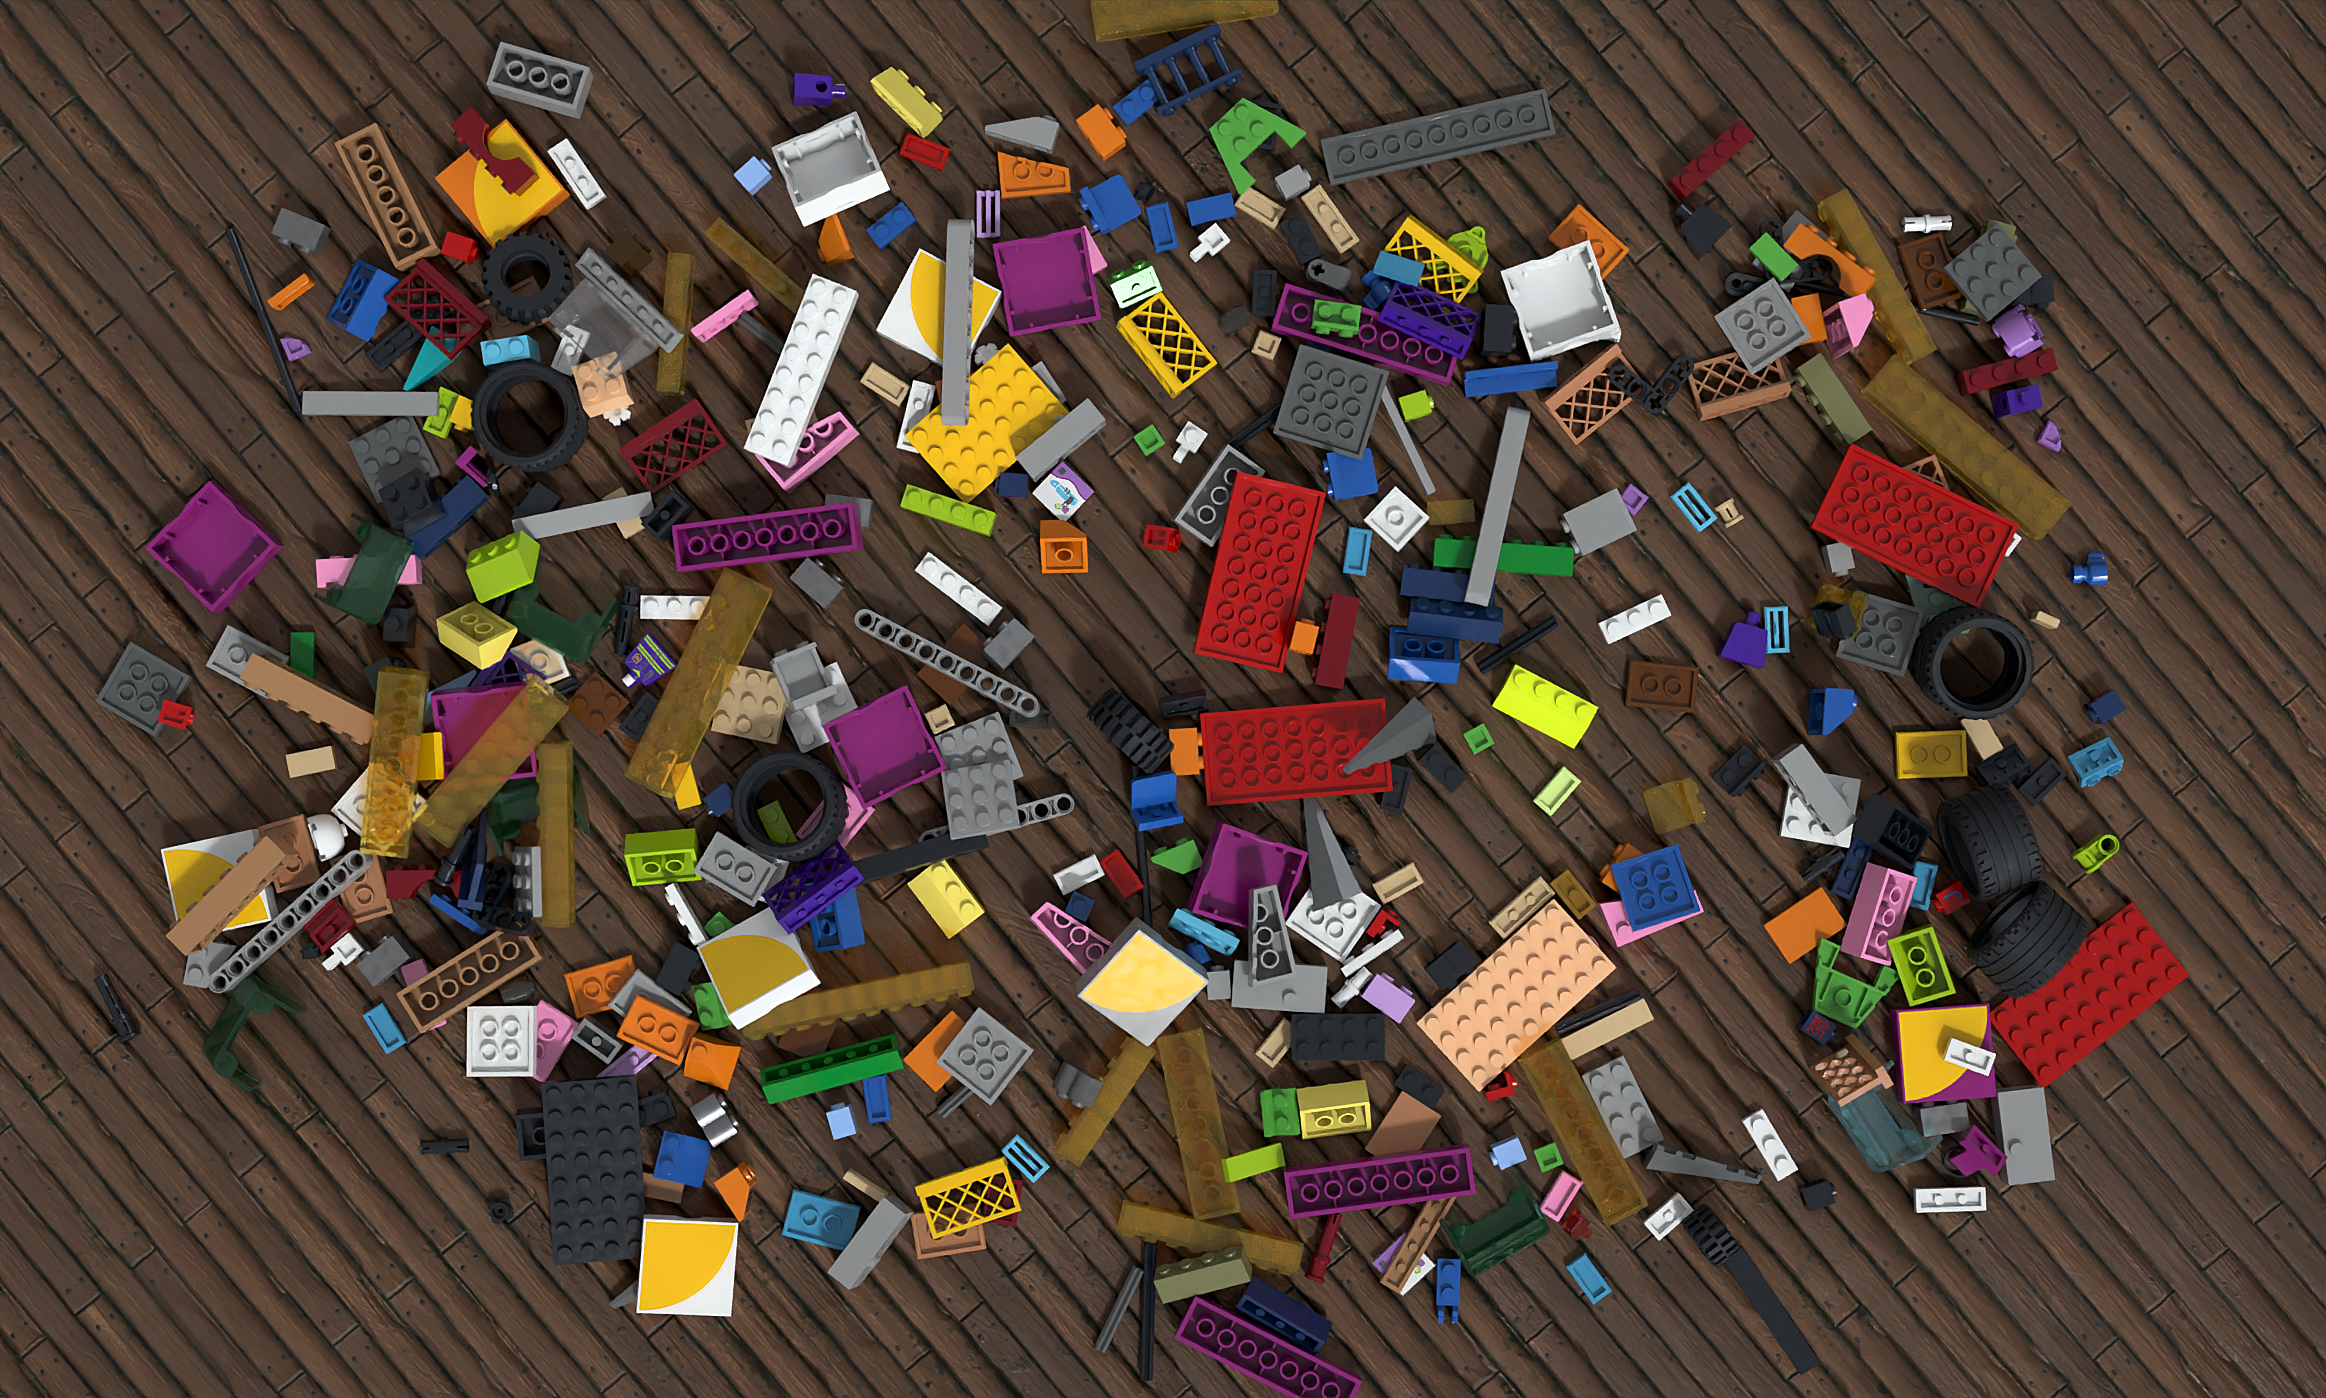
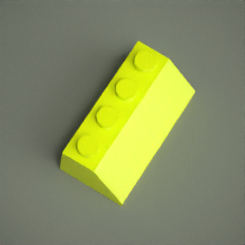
M1512 665L1492 704V707L1573 749L1589 727L1598 709L1597 706L1518 665Z

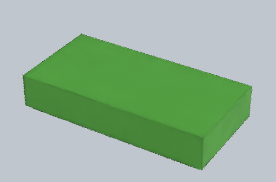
M1767 232L1748 249L1780 283L1798 266Z

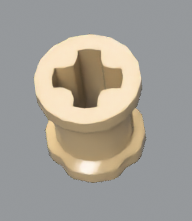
M1733 498L1714 508L1715 511H1719L1726 523L1724 525L1726 528L1744 518L1734 506ZM1726 508H1728V510L1730 511L1731 515L1733 516L1732 518L1729 516L1728 512L1726 511Z

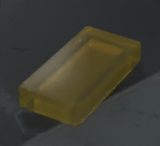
M1473 499L1427 502V515L1430 518L1428 526L1475 522Z

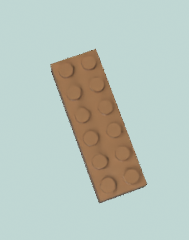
M374 123L335 142L334 144L395 268L404 272L416 266V263L422 257L428 260L441 254L442 247L384 129L377 123Z
M263 652L252 653L239 677L245 681V686L253 690L262 689L266 691L265 696L274 701L283 700L287 702L286 706L296 712L304 711L308 713V718L317 723L322 721L330 724L329 729L339 734L343 732L351 735L350 739L360 745L375 741L387 719V716Z
M281 834L262 835L253 843L254 848L249 853H243L236 860L238 864L232 870L230 868L227 869L219 877L221 881L216 886L212 885L202 894L204 898L199 903L194 902L187 908L186 912L188 914L182 920L179 918L169 926L171 931L166 937L185 956L200 953L300 854Z
M516 921V923H517L520 927H522L523 925H525V924H520V923H518V922ZM496 931L401 990L396 995L419 1032L425 1033L546 957L532 934L523 937Z

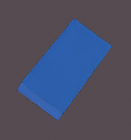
M1231 192L1186 203L1191 227L1236 216Z
M1168 202L1145 207L1156 253L1178 248Z
M886 1073L862 1079L868 1123L892 1120Z

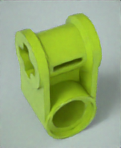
M2098 834L2088 843L2078 848L2072 854V857L2081 863L2085 868L2084 872L2086 874H2090L2118 851L2119 841L2113 835ZM2107 838L2110 841V846L2107 850H2103L2101 843Z

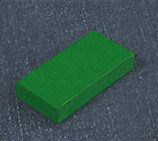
M291 632L290 667L313 679H316V633Z

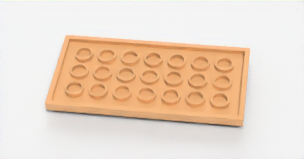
M1551 899L1416 1023L1480 1092L1617 967L1555 899Z

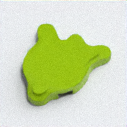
M1475 226L1471 230L1454 234L1447 240L1449 244L1482 269L1485 267L1488 260V252L1485 245V230L1482 227ZM1432 262L1426 263L1427 269L1433 272ZM1436 262L1437 271L1446 269L1450 273L1447 262ZM1464 275L1454 276L1455 283H1461L1464 288L1470 282ZM1451 276L1446 277L1448 283H1451ZM1477 281L1467 292L1468 294H1475L1477 292Z

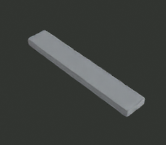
M588 247L575 266L666 352L671 353L684 334L599 254Z
M1385 385L1380 400L1381 406L1426 497L1433 494L1436 489Z
M303 391L302 414L439 416L440 393Z
M648 491L513 519L512 525L514 533L522 530L532 539H538L648 516L654 510L651 493Z

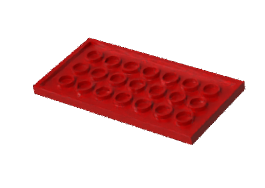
M1851 443L1809 528L1975 608H1980L2019 524Z
M1236 471L1193 653L1279 673L1283 672L1324 504L1325 492Z
M1385 698L1200 714L1207 806L1393 791L1390 760L1379 764H1372L1366 769L1355 770L1349 775L1342 770L1387 725Z
M2128 902L2088 933L2071 960L2045 985L2022 998H2010L2007 996L1990 1009L1991 1025L2036 1083L2045 1088L2182 982L2189 974L2133 902Z

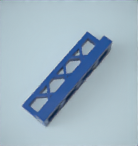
M1553 361L1464 372L1462 376L1465 398L1555 388L1558 386L1556 376L1558 362Z

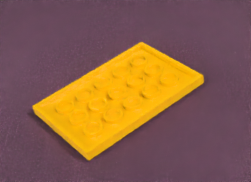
M1008 343L970 377L969 421L967 426H943L941 402L904 436L964 503L968 504L999 477L1000 472H1004L1017 461V455L1055 425L1053 421L1063 413L1066 416L1070 412Z

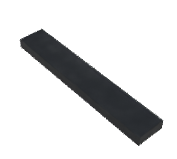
M949 833L853 861L865 878L856 886L989 848L987 835L951 840Z
M1740 1246V1252L1725 1262V1264L1797 1372L1803 1375L1820 1362L1744 1248Z

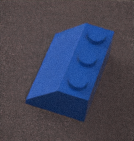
M357 259L326 320L368 342L375 334L379 320L387 311L388 303L384 300V297L399 284L400 280Z
M1390 627L1387 679L1457 684L1460 666L1459 639L1406 633L1407 628Z
M1836 688L1810 689L1807 735H1828L1847 719L1857 705V696L1854 695V690Z
M856 887L850 889L809 920L815 952L845 949L865 944Z

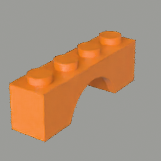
M1800 223L1783 246L1801 260H1806L1816 255L1831 257L1840 268L1841 281L1839 288L1851 297L1866 294L1877 281L1873 277L1875 272L1865 264L1861 268L1854 263L1857 258L1846 250L1842 254L1835 249L1838 244L1830 238L1826 237L1824 240L1817 235L1819 230L1808 223L1804 226Z

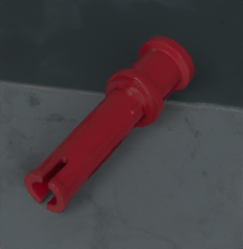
M1335 1213L1328 1214L1317 1250L1311 1254L1310 1258L1312 1261L1304 1277L1324 1283L1325 1279L1323 1276L1326 1267L1331 1263L1329 1254L1343 1215L1336 1213V1216Z

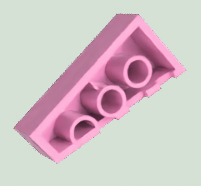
M839 411L806 429L791 468L755 454V456L780 486L790 494L857 437L859 433Z
M401 551L399 556H390V553H376V557H367V554L353 555V558L330 556V559L316 560L317 588L338 590L422 584L421 559L413 555L412 551Z

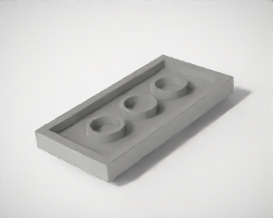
M1623 1055L1581 1075L1621 1159H1625L1654 1145V1142L1658 1143L1664 1140Z

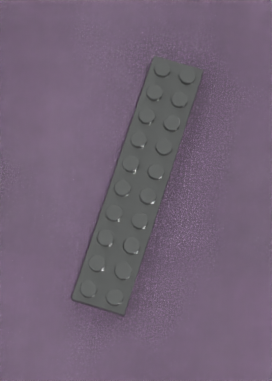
M1541 89L1320 140L1329 183L1330 186L1549 137L1555 135L1556 132L1546 89Z

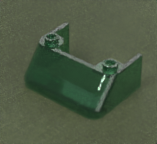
M352 512L351 517L361 522L357 527L356 535L357 540L362 543V547L344 585H334L328 590L326 596L315 592L313 597L346 614L375 625L381 620L411 556L413 541L380 523Z
M539 557L537 559L534 580L542 569ZM534 580L532 583L515 589L506 613V621L517 627L519 633L575 663H584L590 658L619 610L617 599L612 598L601 617L593 612H585L579 616L576 623H573L535 602L540 590Z
M574 764L543 770L535 777L500 781L494 783L488 789L487 831L499 856H502L504 853V840L515 838L522 830V823L565 813L569 821L580 822L585 834L590 833L589 808L579 770Z
M255 977L245 978L239 983L202 1047L203 1055L218 1074L248 1092L261 1088L263 1083L237 1069V1057L229 1052L251 1012L257 1015H265L273 1009L275 1004L293 1015L306 1012L307 1007Z
M1520 1174L1515 1176L1520 1187L1510 1190L1507 1196L1509 1204L1475 1224L1468 1226L1465 1222H1454L1448 1228L1443 1218L1438 1220L1471 1276L1482 1274L1544 1238L1550 1231L1544 1215Z

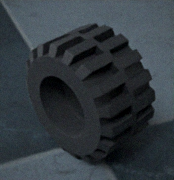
M1702 1204L1681 1221L1684 1230L1713 1266L1719 1268L1740 1252V1246L1733 1235L1709 1206Z

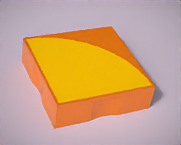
M507 119L489 133L488 147L491 154L498 159L510 160L520 157L539 177L520 197L514 192L510 195L501 186L504 181L499 176L494 178L485 169L487 164L484 160L477 161L469 150L435 177L493 249L496 248L495 243L499 239L504 242L508 240L506 235L512 233L514 237L520 236L521 231H526L535 221L546 216L570 196V193L550 169L544 165L530 145Z

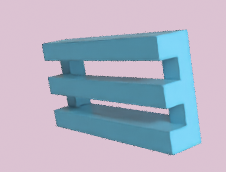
M1689 482L1670 496L1671 500L1698 533L1717 519L1716 515ZM1688 490V492L1692 495V497L1708 515V520L1704 518V516L1700 513V511L1696 508V506L1692 503V501L1689 499V497L1685 494L1684 491ZM1679 495L1689 506V508L1693 511V513L1697 516V518L1701 521V526L1691 515V513L1687 510V508L1683 505V503L1679 500Z
M1788 606L1763 607L1764 630L1768 631L1766 653L1790 652ZM1778 611L1782 612L1783 648H1779ZM1770 612H1772L1774 648H1771Z
M1018 1133L1001 1149V1152L1033 1183L1050 1167ZM1016 1141L1043 1166L1041 1169L1014 1144ZM1010 1147L1036 1172L1035 1176L1008 1151Z

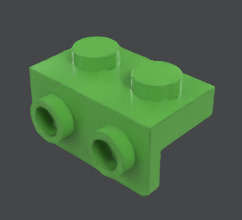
M712 981L692 986L702 1031L733 1024L724 1010Z

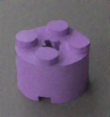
M2022 304L2017 305L1997 318L1995 324L1992 325L1995 334L1998 337L2002 336L2005 341L2004 349L2010 357L2020 358L2046 343L2045 339H2040L2043 333L2030 313L2025 315L2022 312L2025 309Z

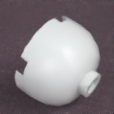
M327 814L307 818L314 846L320 853L318 854L320 861L322 862L337 856L345 846L344 837L348 836L345 824H339L335 817Z

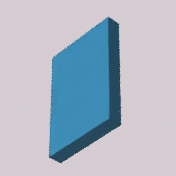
M794 1189L782 1235L844 1251L853 1239L861 1206Z

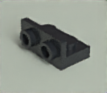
M2013 743L1975 765V770L1987 785L1997 782L2009 788L2010 784L2015 781L2021 782L2030 775L2031 763L2018 745Z
M1742 745L1711 778L1730 797H1735L1736 795L1740 797L1749 788L1747 784L1752 779L1757 780L1765 772L1763 768L1767 764L1761 761L1749 748Z
M661 1087L648 1091L649 1096L640 1098L638 1095L640 1128L677 1116L669 1089L662 1091Z

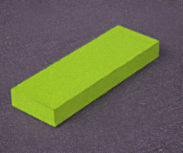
M1281 1142L1221 1159L1226 1182H1233L1285 1166Z

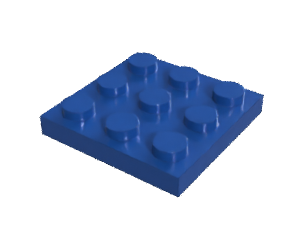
M1678 844L1610 865L1632 933L1700 912Z

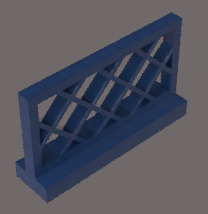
M481 808L477 823L479 831L474 837L473 844L469 846L462 859L457 907L482 910L488 848L485 846L488 820L487 808Z

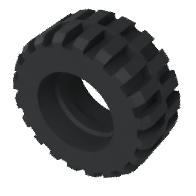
M521 231L520 236L514 237L513 233L506 235L508 240L502 242L499 239L495 243L496 248L494 250L489 249L486 254L488 259L483 260L482 263L483 273H481V281L489 302L502 317L507 316L508 320L514 323L519 320L522 325H529V321H534L537 325L541 324L542 319L546 317L550 321L555 318L554 313L556 311L561 313L565 309L564 303L570 301V291L574 288L573 272L567 256L559 244L555 245L553 239L548 236L542 238L541 233L533 232L531 236L528 235L527 231ZM528 260L544 264L549 270L550 278L546 287L541 292L532 296H518L508 289L506 277L516 264Z
M1114 688L1108 689L1087 712L1086 717L1146 773L1153 772L1174 749V743Z

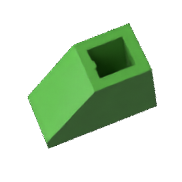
M1187 837L1175 841L1176 846L1168 850L1166 846L1154 850V856H1151L1153 863L1181 874L1199 868L1202 864V858L1194 840H1188Z

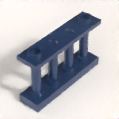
M1218 23L1134 62V70L1137 76L1141 74L1147 76L1161 104L1160 107L1156 108L1157 117L1162 115L1168 117L1177 111L1176 108L1224 85L1231 87L1239 82L1238 79L1242 73L1240 68L1231 71L1217 43L1218 37L1221 35ZM1204 44L1210 47L1223 74L1222 77L1212 82L1196 52L1198 50L1197 47ZM1183 54L1189 57L1203 85L1191 92L1176 63L1177 57ZM1162 64L1168 66L1182 95L1172 101H1169L1155 73L1156 67Z

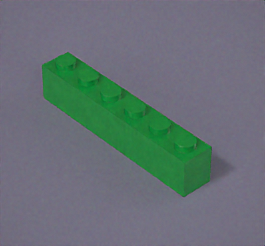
M1440 534L1439 538L1433 539L1431 566L1471 570L1477 544L1476 537L1462 536V540H1455L1453 535ZM1509 539L1508 543H1502L1496 572L1571 577L1573 573L1574 548H1568V543H1554L1553 547L1545 546V542L1531 541V545L1522 544V540Z
M894 1033L761 1069V1085L770 1105L903 1069L904 1064L902 1051Z

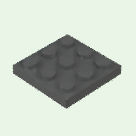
M1998 223L1942 268L1986 322L1991 320L2042 277Z
M400 416L348 442L379 505L383 504L378 490L417 467L430 476L431 479L442 474L414 416Z
M1856 590L1850 610L1857 631L1853 632L1850 638L1840 641L1835 657L1904 677L1925 610Z
M130 642L95 702L151 735L158 737L165 725L164 723L157 722L164 699L178 703L193 676L140 645Z

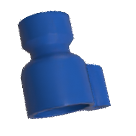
M1372 269L1361 279L1366 286L1371 288L1368 295L1363 299L1362 304L1365 308L1375 311L1387 302L1393 286L1388 280H1382L1380 275L1374 274V269Z
M2088 552L2085 567L2081 565H2071L2070 567L2071 583H2081L2082 581H2086L2089 585H2106L2108 568L2106 562H2104L2103 552Z

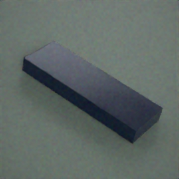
M1852 836L1850 846L1844 854L1846 858L1841 861L1829 891L1852 901L1873 849Z

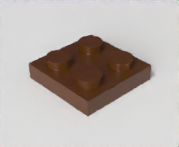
M595 671L564 706L600 737L631 702L602 675Z

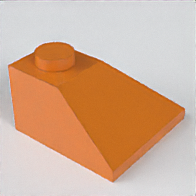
M838 212L826 217L818 241L821 248L817 249L821 261H826L830 267L855 256Z
M1040 520L1042 573L1088 572L1087 534L1065 520Z
M697 1032L692 1038L686 1056L683 1076L728 1090L742 1046Z

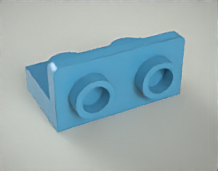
M2107 737L2068 756L2067 761L2078 776V784L2082 788L2086 785L2093 786L2097 784L2101 778L2107 775L2113 776L2119 773L2123 766L2124 758L2111 738Z

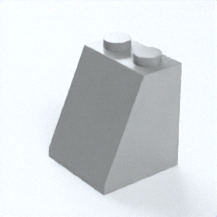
M1617 488L1560 515L1562 520L1559 521L1564 533H1569L1572 539L1569 543L1571 548H1574V554L1578 553L1580 557L1637 530Z

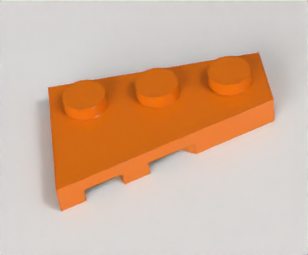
M998 152L1002 199L1071 193L1069 168Z

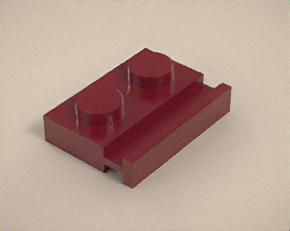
M338 897L332 898L303 926L304 930H308L309 936L317 947H320L322 953L328 952L335 943L357 924L346 907L340 904Z
M994 1175L991 1181L992 1184L1002 1189L1007 1182L1005 1176ZM1012 1178L1020 1202L1024 1180ZM989 1186L986 1199L996 1204L1001 1192ZM1003 1194L998 1205L1005 1209L1015 1207L1013 1199ZM985 1203L983 1216H989L994 1207ZM996 1208L994 1214L1001 1212L999 1209ZM1019 1211L988 1222L1016 1227Z

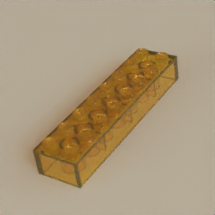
M1090 0L1096 43L1213 25L1215 23L1220 24L1278 15L1279 10L1278 0Z
M382 665L378 672L360 853L408 858L411 852L430 671Z
M534 674L414 812L411 820L446 848H449L460 835L465 823L472 822L569 710L571 702L537 674Z
M1202 1026L1159 1035L1157 1043L1195 1221L1241 1212L1235 1182L1225 1181L1221 1159L1229 1157Z
M1556 1037L1517 1058L1516 1060L1603 1223L1609 1227L1648 1206L1643 1193L1561 1040Z

